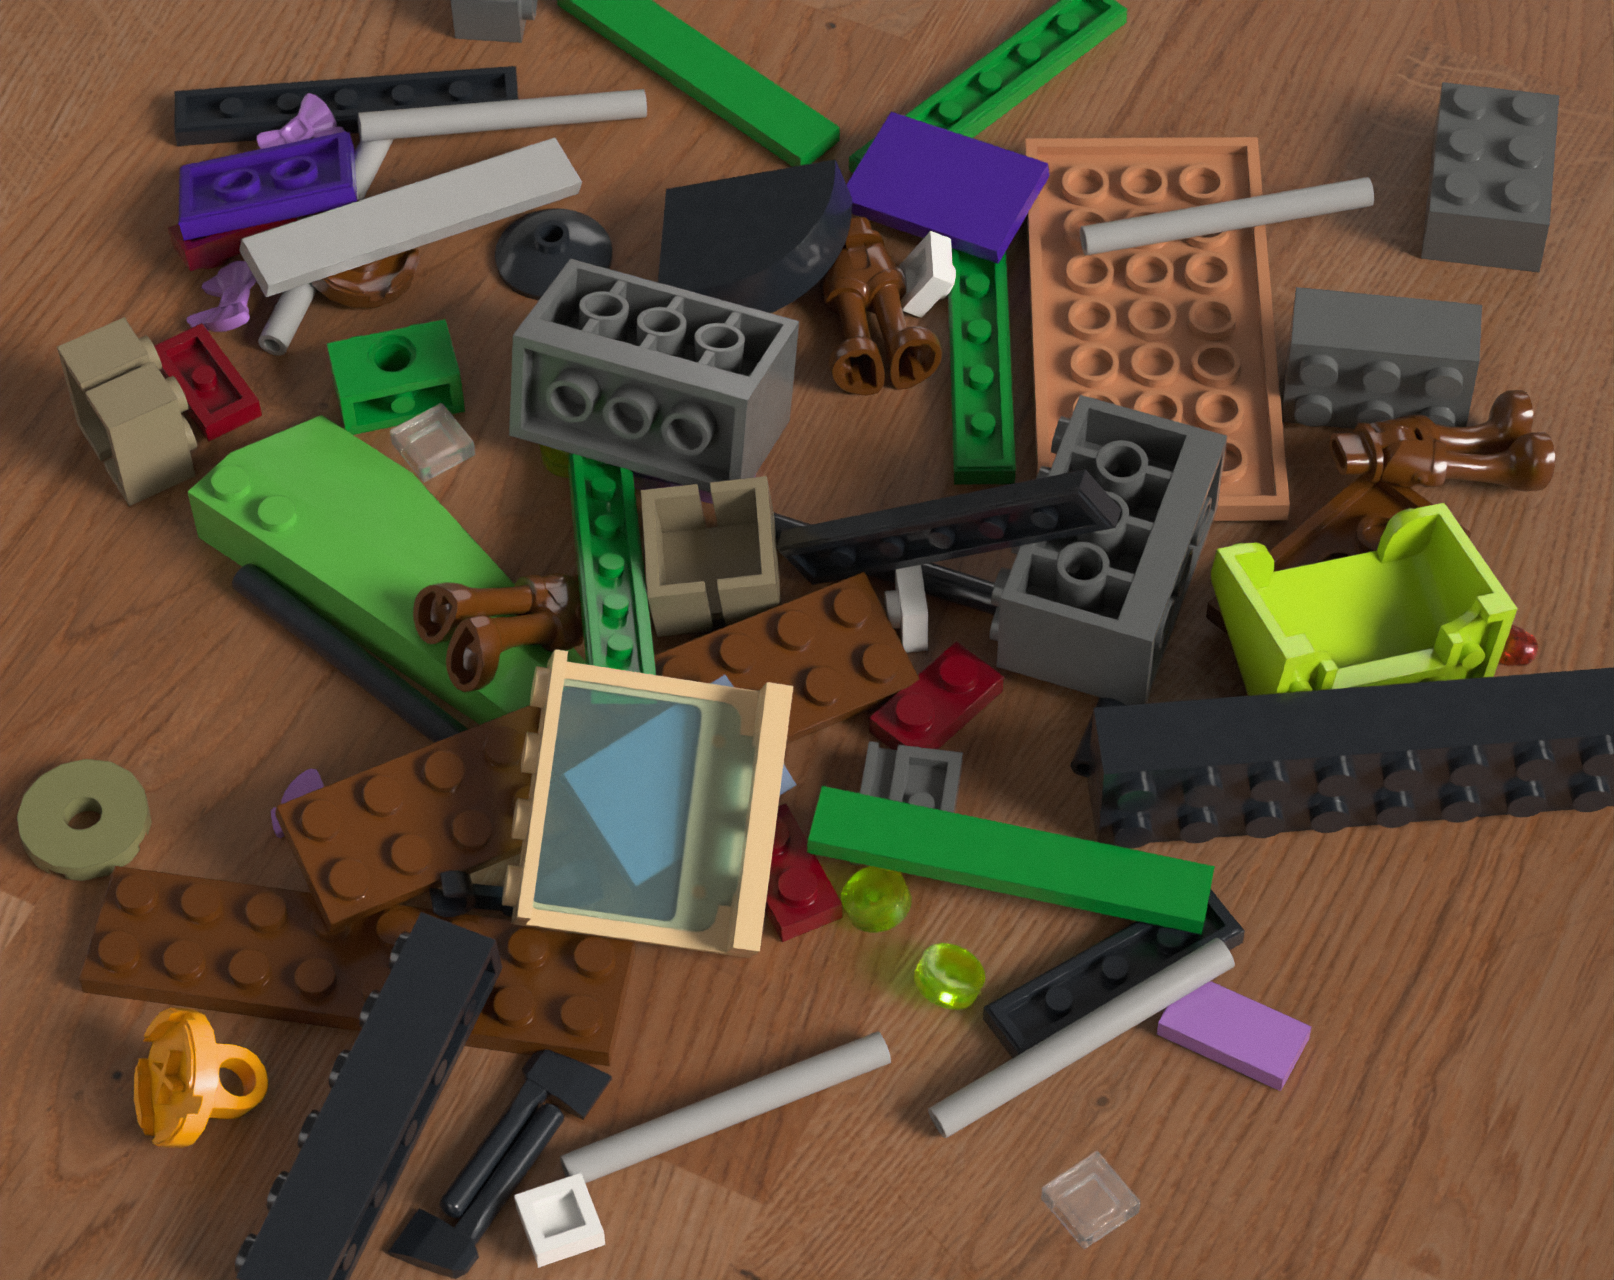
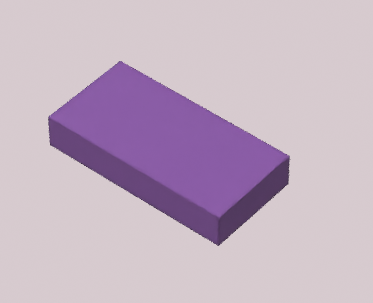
M1212 981L1169 1005L1160 1018L1157 1028V1035L1279 1091L1282 1090L1310 1038L1311 1026Z

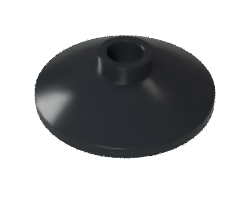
M569 209L539 210L517 219L501 234L495 249L496 268L499 276L509 288L524 297L539 301L570 259L610 269L613 255L612 244L606 230L588 215Z

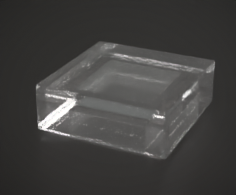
M442 403L390 430L393 446L423 482L476 455L474 441Z
M1098 1151L1044 1185L1041 1191L1043 1202L1084 1250L1140 1212L1141 1201Z

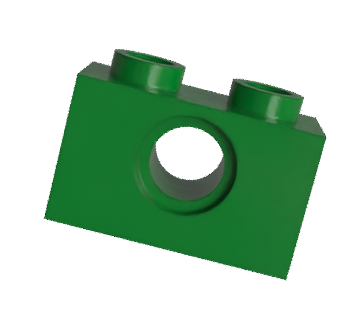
M446 319L424 324H413L404 328L365 336H354L349 339L327 343L332 377L344 428L352 435L465 412L461 375Z

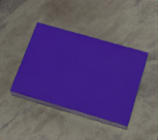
M891 112L848 181L847 187L852 197L853 215L867 218L868 220L921 238H925L930 231L950 238L951 248L999 264L1050 174L1049 166L1046 162Z
M346 131L182 165L179 171V226L184 241L328 211L358 201L355 151L350 132Z

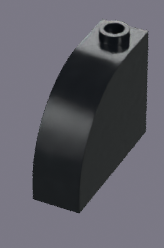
M836 159L666 189L658 283L768 313H773L801 297L828 272L841 253L849 233L852 216V197Z

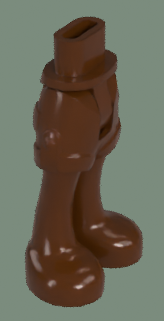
M851 218L849 233L843 249L820 283L824 303L830 311L839 314L845 338L844 341L833 349L828 362L833 379L840 388L854 394L874 395L878 394L882 389L885 378L884 366L876 343L871 340L866 312H872L876 315L887 351L888 369L893 385L898 390L912 388L930 377L938 368L942 359L941 344L937 336L929 329L919 326L907 327L900 302L906 294L907 288L903 269L893 262L885 248L884 240L880 233L872 230L870 221L867 218Z
M1508 390L1500 394L1490 409L1488 421L1480 425L1471 427L1445 426L1433 423L1425 415H1408L1372 424L1358 423L1354 432L1333 433L1329 441L1331 455L1341 475L1362 474L1368 482L1378 483L1381 479L1382 482L1391 483L1398 487H1441L1445 479L1504 485L1515 491L1543 490L1550 483L1555 467V452L1551 437L1546 432H1531L1533 407L1529 395L1523 390Z
M553 573L546 576L526 575L519 578L514 587L471 588L459 583H436L423 588L418 593L414 602L413 620L420 638L427 644L450 641L446 655L447 673L451 683L463 692L483 689L492 682L499 666L500 654L510 648L532 644L541 645L550 652H554V650L567 651L582 645L584 641L578 574L575 576L562 573ZM495 615H517L515 617H490Z

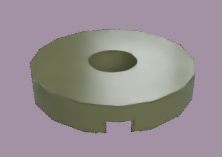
M92 759L60 764L40 776L23 795L17 814L22 845L34 864L49 874L50 869L55 873L65 874L66 879L79 881L108 876L113 873L114 866L123 867L130 863L140 851L139 844L144 839L146 832L148 836L152 823L145 789L132 772L110 761ZM94 811L101 814L100 820L90 828L80 830L68 826L70 820L81 812Z

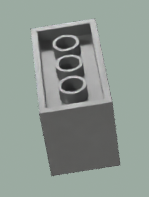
M570 259L513 334L509 436L681 485L698 484L699 490L711 493L710 482L754 478L790 421L799 321Z
M1079 396L1071 418L1061 416L1056 426L1051 453L1057 455L1052 467L1042 465L1036 479L1086 469L1120 507L1121 513L1116 528L1011 548V552L1017 554L1012 569L1005 567L1000 569L991 597V604L997 606L992 620L989 638L998 641L997 667L1097 697L1113 698L1125 705L1147 703L1218 508L1227 442L1226 435L1087 396Z

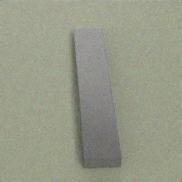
M554 137L243 238L239 251L265 297H269L579 194L582 180Z

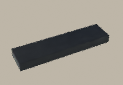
M1210 889L1202 934L1136 921L984 1006L983 1020L1010 1056L1014 1058L1215 938L1221 939L1230 951L1243 943L1245 930Z

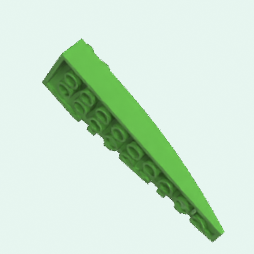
M323 415L229 453L188 491L198 538L242 567L246 564L255 565L350 639L479 725L530 705L536 666L547 668L548 660L553 652L547 651L541 645L532 644L510 648L500 654L499 666L492 682L483 689L463 692L451 683L447 673L446 655L450 641L427 644L420 638L413 620L415 598L423 588L429 585L452 582L471 588L514 587L515 584L412 472ZM495 615L490 617H515L517 615ZM574 648L567 650V662L586 664V661ZM563 688L562 692L569 690L571 688Z

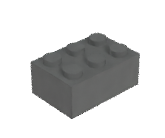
M1442 82L1433 135L1421 259L1540 272L1550 226L1559 95Z
M1296 287L1285 364L1281 409L1282 422L1298 423L1311 427L1328 426L1355 429L1358 423L1372 424L1408 415H1425L1436 424L1466 427L1480 361L1482 305Z

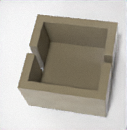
M125 317L57 346L77 424L100 461L113 456V458L104 461L105 469L128 506L196 476L190 451L197 448V442L189 423L181 415L182 412L189 409L186 397L174 376L165 379L159 371L162 369L161 361L152 341L147 335L138 338Z
M767 476L710 482L711 496L718 527L711 528L706 527L698 484L641 490L647 597L657 637L714 631L713 620L724 619L727 627L782 605L775 519Z

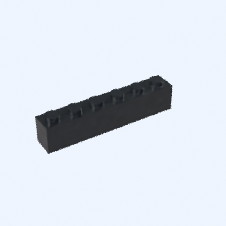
M423 912L420 913L411 933L404 931L400 934L390 955L389 968L391 972L382 990H373L364 1003L359 1019L361 1031L351 1051L347 1049L342 1050L334 1062L329 1077L331 1091L320 1111L312 1110L304 1121L298 1139V1148L301 1150L290 1172H280L270 1189L267 1199V1210L269 1213L258 1235L255 1233L249 1234L238 1252L235 1262L237 1280H350L503 967L495 939Z

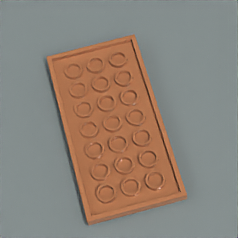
M1258 137L1025 138L1024 155L1048 163L1050 174L1027 214L1037 474L1042 465L1052 467L1057 454L1051 453V445L1058 421L1061 416L1071 418L1079 396L1083 395L1226 435L1227 442L1218 508L1213 521H1288L1290 503L1265 225L1087 256L1083 253L1080 241L1081 226L1263 195Z

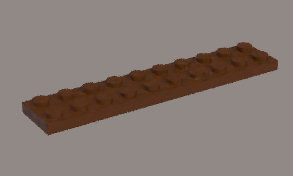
M865 572L654 655L657 676L712 683L726 674L733 687L759 691L767 682L793 686L786 744L883 705L900 690L911 686L919 680ZM571 688L562 692L541 845L588 826L559 778L564 773L676 704L656 701V705H590L588 690ZM528 705L276 806L275 816L329 932L424 894L430 888L441 887L440 873L459 870L470 875L521 854L523 840L511 837L513 817L517 799L529 800L532 774L521 772V761L526 733H538L541 714L540 707Z

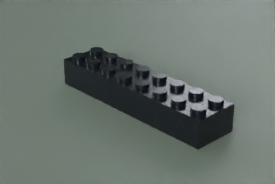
M1614 667L1094 708L1087 782L1096 841L1132 849L1155 842L1183 840L1188 843H1203L1213 838L1244 835L1254 838H1268L1282 832L1307 830L1332 833L1340 831L1345 827L1371 825L1397 828L1410 822L1434 820L1461 823L1472 820L1475 817L1511 815L1524 818L1534 816L1540 812L1573 809L1579 812H1595L1605 807L1614 806Z

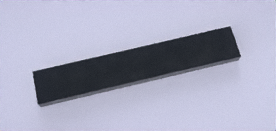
M516 66L175 91L174 134L177 146L257 141V136L260 133L280 130L296 117L302 100L308 93L316 95L323 100L334 115L337 127H342L344 131L350 132V134L359 133L358 113L517 100L519 99Z
M1084 469L783 530L776 548L812 585L847 579L862 572H865L866 575L1108 530L1116 528L1121 509L1087 470Z

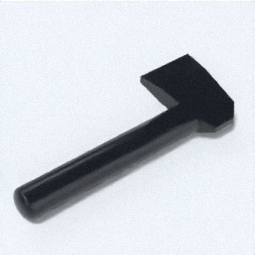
M547 1049L533 1053L522 1068L525 1079L524 1084L441 1197L439 1206L443 1213L452 1218L463 1216L546 1099L584 1120L611 1082L612 1076L586 1063Z
M549 1103L540 1106L455 1227L419 1208L389 1249V1255L414 1266L453 1279L467 1274L479 1258L476 1244L563 1123L564 1115L561 1110Z

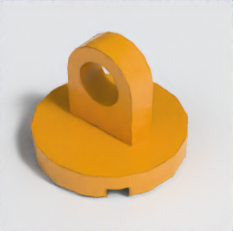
M171 1007L160 1012L146 1029L143 1042L153 1043L148 1059L139 1058L138 1065L135 1067L134 1104L138 1124L145 1135L155 1136L152 1140L154 1145L166 1148H184L192 1145L205 1130L209 1118H240L262 1102L268 1089V1076L265 1066L258 1056L247 1048L216 1043L214 1030L204 1014L194 1009ZM219 1068L230 1069L239 1076L244 1087L243 1096L232 1095L225 1090L219 1079Z

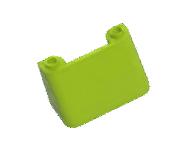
M1445 503L1416 509L1409 508L1395 514L1389 520L1376 551L1273 572L1274 559L1264 545L1257 542L1237 543L1229 547L1217 549L1211 570V583L1248 696L1494 677L1518 609Z

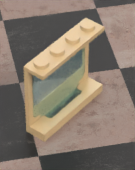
M554 650L548 660L547 668L536 666L531 689L530 706L540 707L541 714L538 733H526L522 753L521 772L531 773L532 779L529 800L517 799L513 817L511 837L523 840L520 864L519 866L508 865L503 888L502 905L513 907L511 924L751 958L760 952L793 686L767 682L759 691L567 662L568 651Z

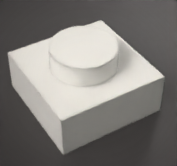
M930 231L899 265L903 269L907 281L906 294L901 299L902 311L922 318L939 299L945 298L950 293L956 277V270L952 265L950 238Z
M921 565L896 569L895 590L884 591L885 613L894 629L899 628L901 644L906 653L928 651V609Z
M581 1173L514 1195L516 1208L538 1268L605 1245L604 1231Z

